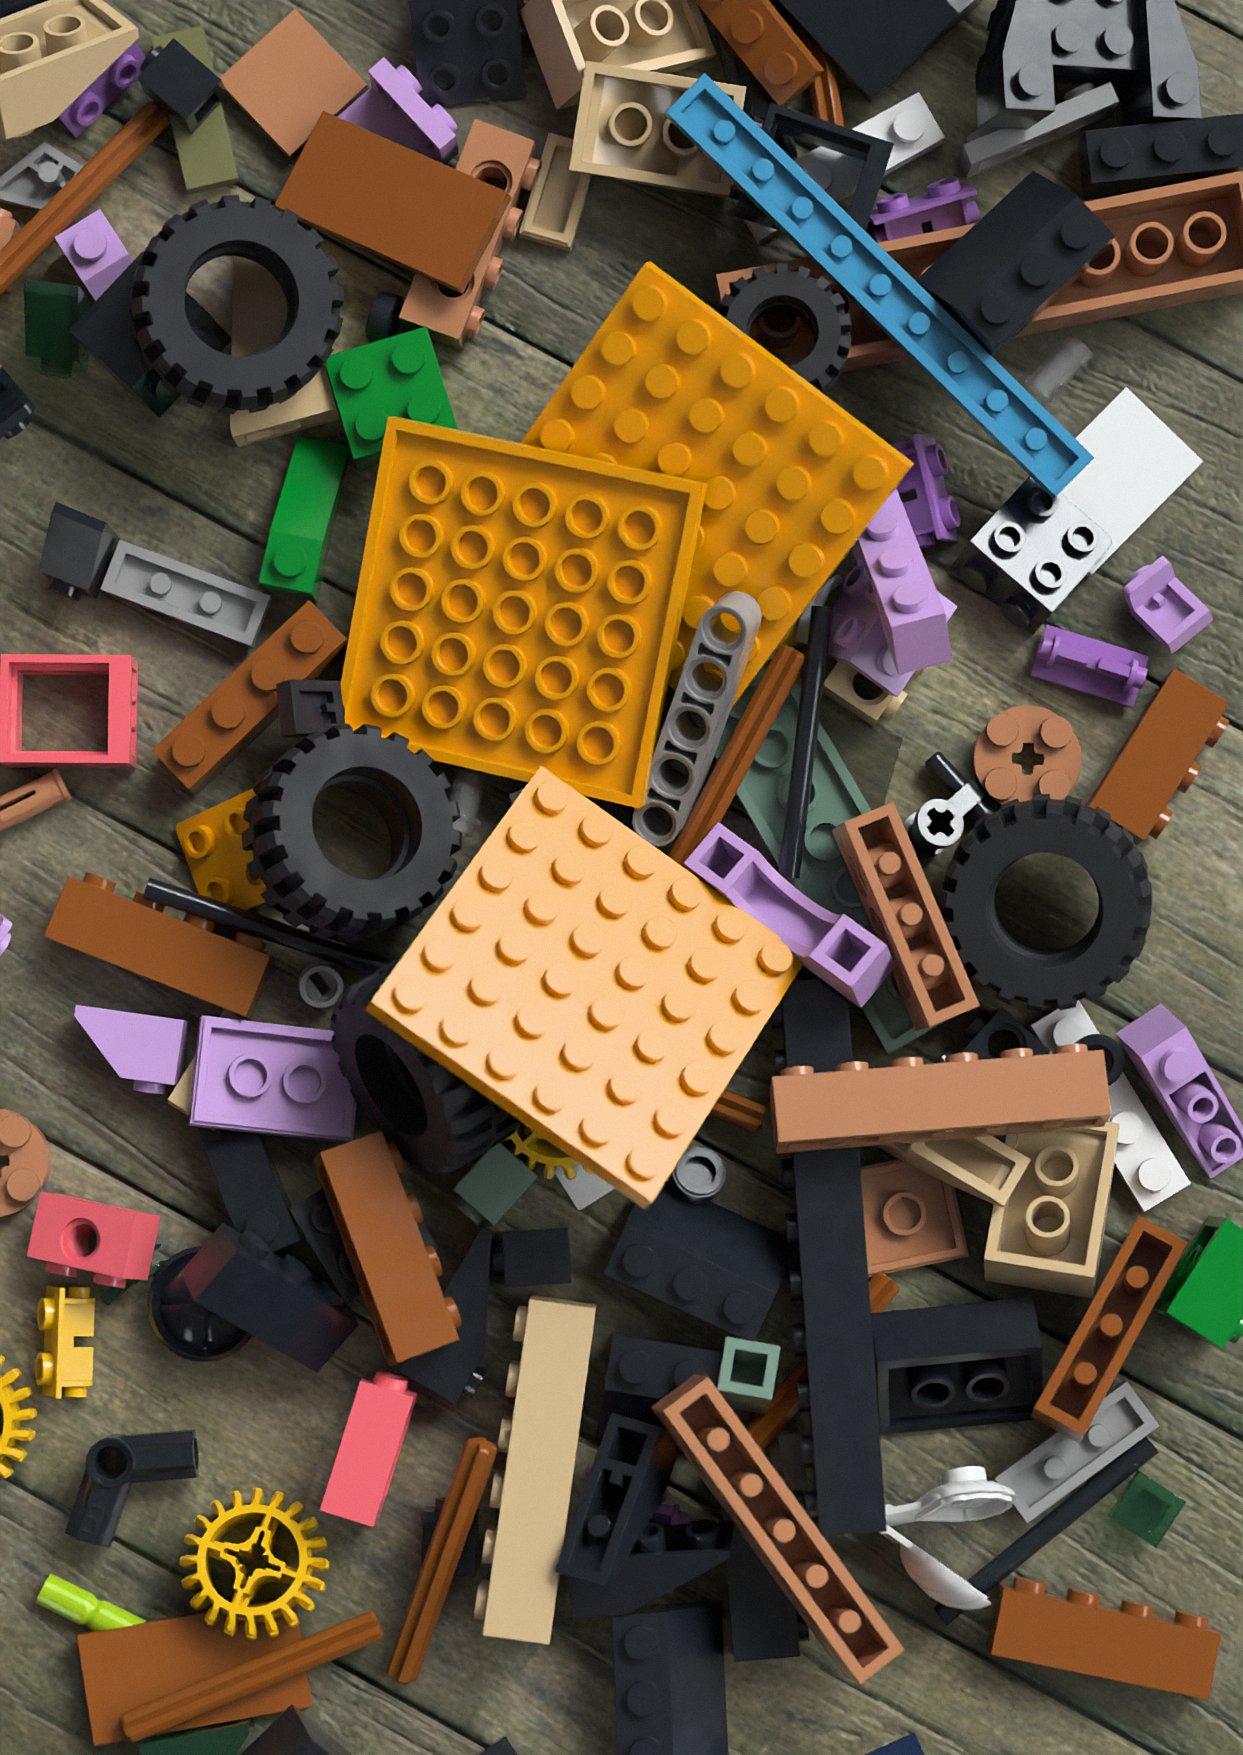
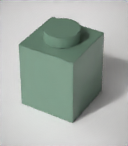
M500 1142L490 1148L453 1189L462 1197L455 1205L478 1226L486 1219L495 1226L539 1176Z
M726 1336L722 1349L716 1389L730 1408L767 1415L772 1401L781 1346Z

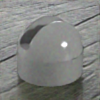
M315 962L306 966L301 972L298 979V988L307 1004L316 1008H326L337 1002L343 991V982L335 967L325 962ZM315 972H319L331 989L324 995H322L316 983L310 978Z

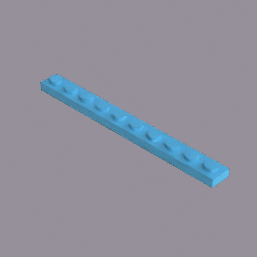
M705 73L666 111V117L1053 499L1094 459L1026 389Z

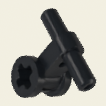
M939 751L925 762V767L949 792L951 797L948 800H930L903 821L918 860L933 859L942 853L945 848L955 843L962 835L964 828L963 816L966 813L976 823L988 812L990 814L995 812L983 799L986 793L972 778L967 781L944 754ZM929 825L935 830L933 835L927 829Z

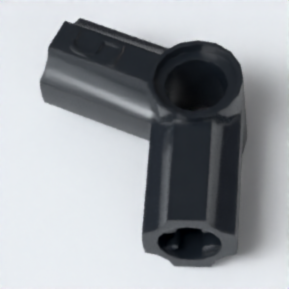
M195 1429L132 1435L116 1433L104 1437L91 1446L86 1456V1469L65 1534L93 1545L111 1547L132 1483L198 1478L199 1450ZM116 1446L126 1454L127 1467L123 1474H111L104 1469L101 1462V1454L105 1447Z

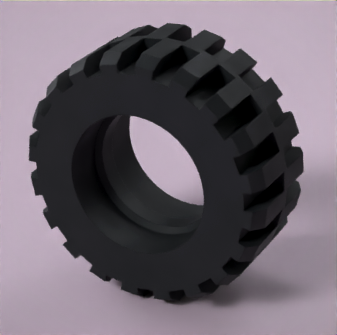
M223 195L219 202L209 204L205 199L190 205L187 212L182 215L176 213L164 223L161 231L152 237L133 276L134 281L129 294V309L132 311L130 328L134 341H139L143 352L140 357L149 370L154 368L162 377L160 384L172 394L175 390L188 397L186 403L200 409L207 405L217 408V413L234 415L237 410H249V413L266 410L268 406L277 402L280 404L285 402L307 385L324 366L333 352L332 347L336 338L340 335L343 318L340 317V307L344 304L343 286L337 285L335 274L339 271L333 255L326 256L320 247L324 240L314 228L307 232L297 223L301 216L288 208L283 213L271 209L270 200L254 197L251 203L240 201L239 195ZM221 256L243 257L266 268L280 284L287 301L286 322L277 340L265 350L242 357L227 355L206 345L192 330L185 313V293L193 274L208 261Z
M349 724L332 726L324 733L317 731L309 735L271 764L272 767L260 776L253 787L256 795L246 802L243 818L246 822L251 823V827L242 832L241 835L242 849L253 851L254 860L246 865L251 879L256 880L261 877L267 890L260 895L270 908L279 903L286 910L282 917L283 920L295 928L306 922L311 925L309 934L323 940L337 934L340 942H357L366 936L374 939L387 934L420 915L422 910L434 904L444 892L442 884L453 878L458 865L456 860L450 856L461 850L462 832L460 830H453V822L460 819L461 815L458 802H449L445 791L451 787L444 773L439 776L433 773L428 766L433 759L422 748L413 753L406 748L409 739L396 732H393L386 738L381 737L382 730L379 726L363 724L353 732V727ZM327 788H340L352 791L367 799L380 812L388 827L391 839L389 865L385 874L380 878L364 880L347 875L333 866L323 855L315 840L312 828L313 805L316 796L321 791Z
M1050 794L1033 795L1032 800L1019 802L1017 798L1002 804L1001 809L993 814L989 812L975 823L974 828L967 835H964L945 873L946 876L941 889L940 906L943 908V920L962 965H965L971 972L970 980L981 990L987 985L997 992L996 999L1011 1005L1013 999L1028 1003L1027 1010L1043 1011L1044 1005L1058 1004L1059 1010L1075 1008L1077 1001L1086 997L1092 1002L1106 994V988L1112 982L1119 983L1130 972L1131 963L1135 957L1139 958L1145 945L1151 919L1152 883L1149 881L1148 866L1143 853L1137 851L1133 844L1134 838L1124 826L1119 828L1110 820L1111 814L1098 806L1093 810L1082 805V799L1066 795L1065 800L1050 799ZM1035 853L1059 854L1074 860L1089 873L1097 889L1099 910L1092 928L1079 942L1062 949L1041 950L1020 943L1002 927L995 909L996 887L1003 873L1020 858Z
M401 956L348 987L340 994L333 1008L330 1028L335 1032L331 1038L333 1049L339 1055L340 1061L338 1065L342 1076L347 1078L351 1086L349 1091L355 1102L360 1103L366 1113L365 1117L373 1128L376 1127L379 1131L382 1130L386 1143L393 1141L401 1153V1158L410 1164H418L421 1170L435 1173H450L514 1134L521 1121L365 1010L403 958Z

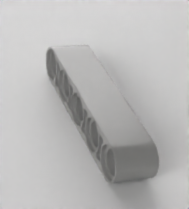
M739 591L726 593L704 613L699 622L651 761L645 806L640 809L635 808L633 813L632 825L634 832L653 846H665L678 836L702 792L761 625L762 614L760 606L747 593ZM724 612L734 616L739 622L740 632H732L727 629L722 623L721 613ZM704 662L716 665L722 672L723 681H717L709 677L705 672ZM687 711H693L701 715L705 721L706 729L697 728L692 725L688 719ZM670 759H676L684 763L688 769L689 776H682L675 772ZM657 806L665 809L670 814L673 823H667L659 819L654 807Z

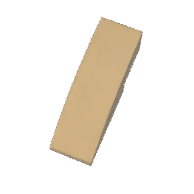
M993 1136L876 1145L878 1148L909 1165L1002 1208L1031 1161L1030 1158Z

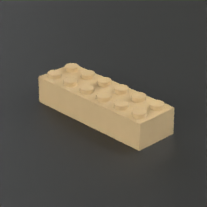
M532 1295L529 1299V1306L519 1305L517 1309L513 1341L523 1342L521 1361L512 1360L509 1365L505 1393L507 1397L516 1398L514 1414H504V1418H502L497 1451L508 1453L506 1470L496 1469L490 1499V1507L500 1509L498 1525H488L482 1563L492 1564L490 1580L481 1579L474 1619L485 1620L483 1635L548 1645L550 1643L559 1574L555 1572V1568L564 1545L597 1307L595 1303Z

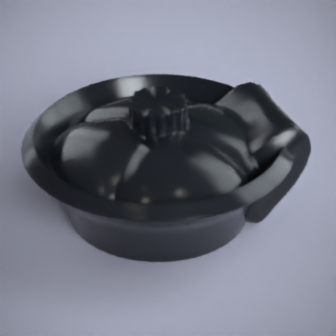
M197 1246L173 1255L158 1269L148 1291L147 1312L155 1335L171 1352L188 1360L210 1362L221 1360L236 1353L247 1344L253 1335L193 1300L181 1271L203 1247Z

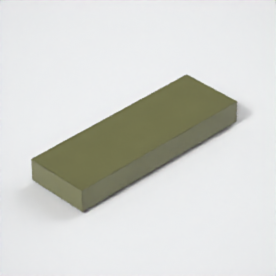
M203 25L151 37L153 49L158 46L165 48L174 38L215 74ZM222 102L193 134L169 115L189 195L241 183Z

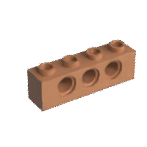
M474 119L456 170L481 181L489 178L500 179L506 184L505 191L510 195L511 200L468 282L469 287L463 295L456 298L447 297L440 292V283L415 273L399 315V321L403 330L409 332L427 326L432 341L462 351L467 337L476 339L486 311L479 307L485 289L494 290L499 281L504 266V259L498 258L500 249L505 238L511 241L515 238L523 215V210L516 207L523 189L532 191L537 171H540L542 161L535 159L536 147L534 140Z
M894 802L847 820L834 828L832 833L875 935L887 945L896 966L891 973L915 1030L919 1031L980 1006Z

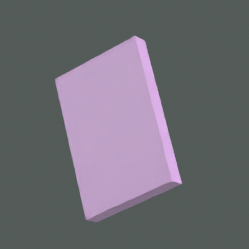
M202 1015L199 1018L188 1126L337 1143L353 1141L357 1103L349 1091L351 1086L347 1078L343 1077L338 1065L340 1061L339 1055L333 1049L331 1038L335 1032Z

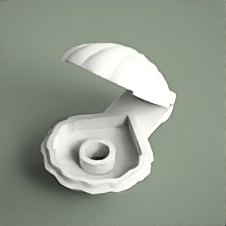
M960 1467L944 1472L942 1474L943 1485L928 1491L914 1503L895 1507L885 1504L887 1531L879 1533L891 1542L900 1544V1557L903 1566L909 1576L929 1597L949 1607L961 1610H975L989 1606L991 1604L987 1600L989 1597L891 1528V1526L916 1521H977L1002 1514L1004 1511L1012 1508V1504L1016 1502L1015 1498L1017 1497L1012 1489L994 1481H988L985 1468Z

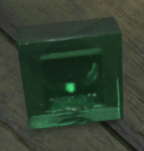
M1137 1470L1108 1516L1157 1548L1186 1501Z

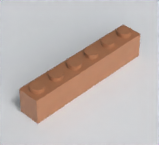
M1068 1044L1055 1048V1054L1033 1055L1032 1049L1017 1048L1001 1052L1000 1058L978 1060V1054L958 1053L945 1057V1063L924 1064L923 1058L906 1057L891 1061V1067L869 1069L867 1062L842 1063L835 1067L836 1072L814 1073L813 1067L810 1066L785 1068L780 1071L781 1076L772 1077L769 1087L775 1154L1104 1127L1112 1115L1104 1050L1088 1051L1085 1044Z
M694 1374L651 1407L844 1677L861 1685L904 1651V1648L709 1377Z

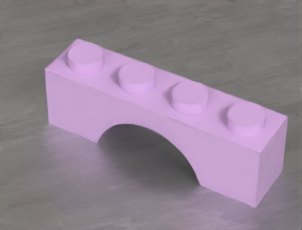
M895 489L851 549L858 567L864 565L876 599L884 637L897 672L900 675L952 661L945 610L898 491Z
M719 822L684 862L689 872L723 895L734 906L741 908L780 936V942L788 946L792 954L804 963V967L860 1008L864 1006L896 967L885 943L845 914H834L813 902L783 878L759 851Z

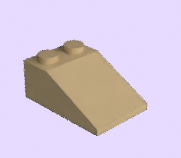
M48 0L1 18L0 135L6 140L12 137H23L32 133L35 128L53 122L139 38L138 27L103 0Z
M530 0L519 10L556 110L579 105L586 61L671 74L709 60L716 55L699 6L695 0Z
M585 62L569 171L721 198H728L731 188V180L666 117V111L698 79L597 62ZM713 81L743 110L746 86Z
M1107 1122L1104 1127L1006 1135L1005 1144L1030 1158L1031 1161L1004 1207L1002 1208L995 1204L993 1206L984 1255L985 1281L1094 1299L1120 1130L1119 1123Z

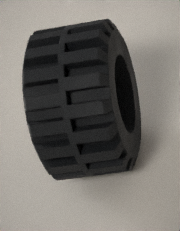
M776 264L775 271L766 272L764 266L752 270L751 278L745 280L741 277L733 284L732 292L729 295L725 293L719 303L718 313L747 336H749L751 326L766 314L788 312L800 317L812 330L814 345L810 355L801 362L788 367L820 392L824 393L826 390L830 392L836 385L840 373H843L851 343L850 315L844 312L845 302L840 293L833 294L829 290L831 283L822 275L817 281L810 277L811 269L799 266L798 272L787 271L788 264Z

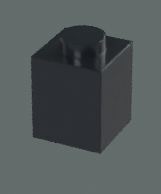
M174 38L165 48L158 46L153 49L141 64L140 71L142 73L138 76V80L144 93L191 134L198 129L227 96L222 80Z
M569 1227L503 1231V1243H493L494 1275H505V1287L572 1283Z

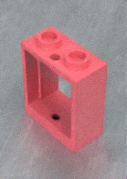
M1 654L0 763L7 768L136 769L138 661L132 655ZM23 675H109L108 752L22 751Z
M380 1368L375 1376L368 1374L360 1381L320 1511L374 1527L382 1514L420 1391L409 1387L410 1377Z

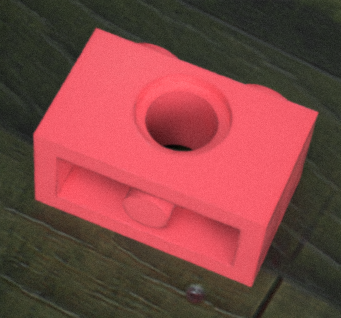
M40 1192L27 1257L47 1261L45 1267L47 1272L77 1277L78 1270L83 1269L94 1272L92 1281L94 1283L125 1288L127 1279L148 1280L161 1216L65 1194ZM95 1230L97 1245L91 1253L88 1240L92 1231Z

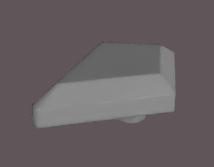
M43 142L0 176V202L40 211L84 166L46 142Z

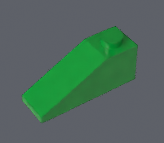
M298 435L271 525L259 578V584L266 593L304 601L310 600L314 603L318 602L351 451L350 446Z

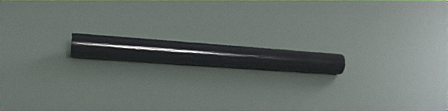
M811 607L778 872L782 877L800 879L833 608Z
M150 877L142 897L368 975L394 961L329 938L323 940L311 936L309 931L295 928L291 925Z
M1145 1436L975 1573L967 1582L985 1595L1159 1453L1158 1450ZM942 1603L934 1607V1610L946 1625L965 1611L946 1606Z

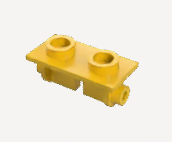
M46 1285V1298H40L37 1323L39 1330L44 1331V1353H38L35 1377L37 1385L42 1386V1395L61 1399L62 1387H65V1397H87V1386H93V1347H74V1336H94L96 1298H90V1287L70 1286L68 1287V1297H65V1288Z

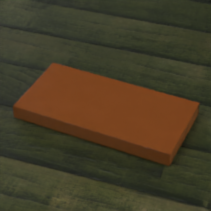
M323 111L274 206L282 213L288 208L301 216L299 220L463 294L511 197L502 189Z
M278 1598L249 1603L248 1607L264 1606ZM296 1604L291 1610L295 1613L299 1620L298 1609ZM208 1610L150 1620L120 1628L78 1633L77 1642L94 1746L129 1740L121 1723V1717L125 1712L301 1640L300 1621L299 1625L292 1628L286 1622L283 1615L276 1618L279 1635L271 1637L268 1634L265 1622H259L258 1635L255 1640H249L246 1637L245 1622L242 1621L234 1636L226 1635L224 1632L226 1615L217 1624L210 1626L205 1621ZM308 1671L153 1735L284 1712L291 1704L297 1709L312 1707L313 1702Z

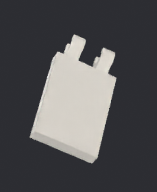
M1127 387L1075 438L1094 459L1061 491L1066 498L1106 531L1112 539L1111 547L1086 574L1088 578L1203 462Z

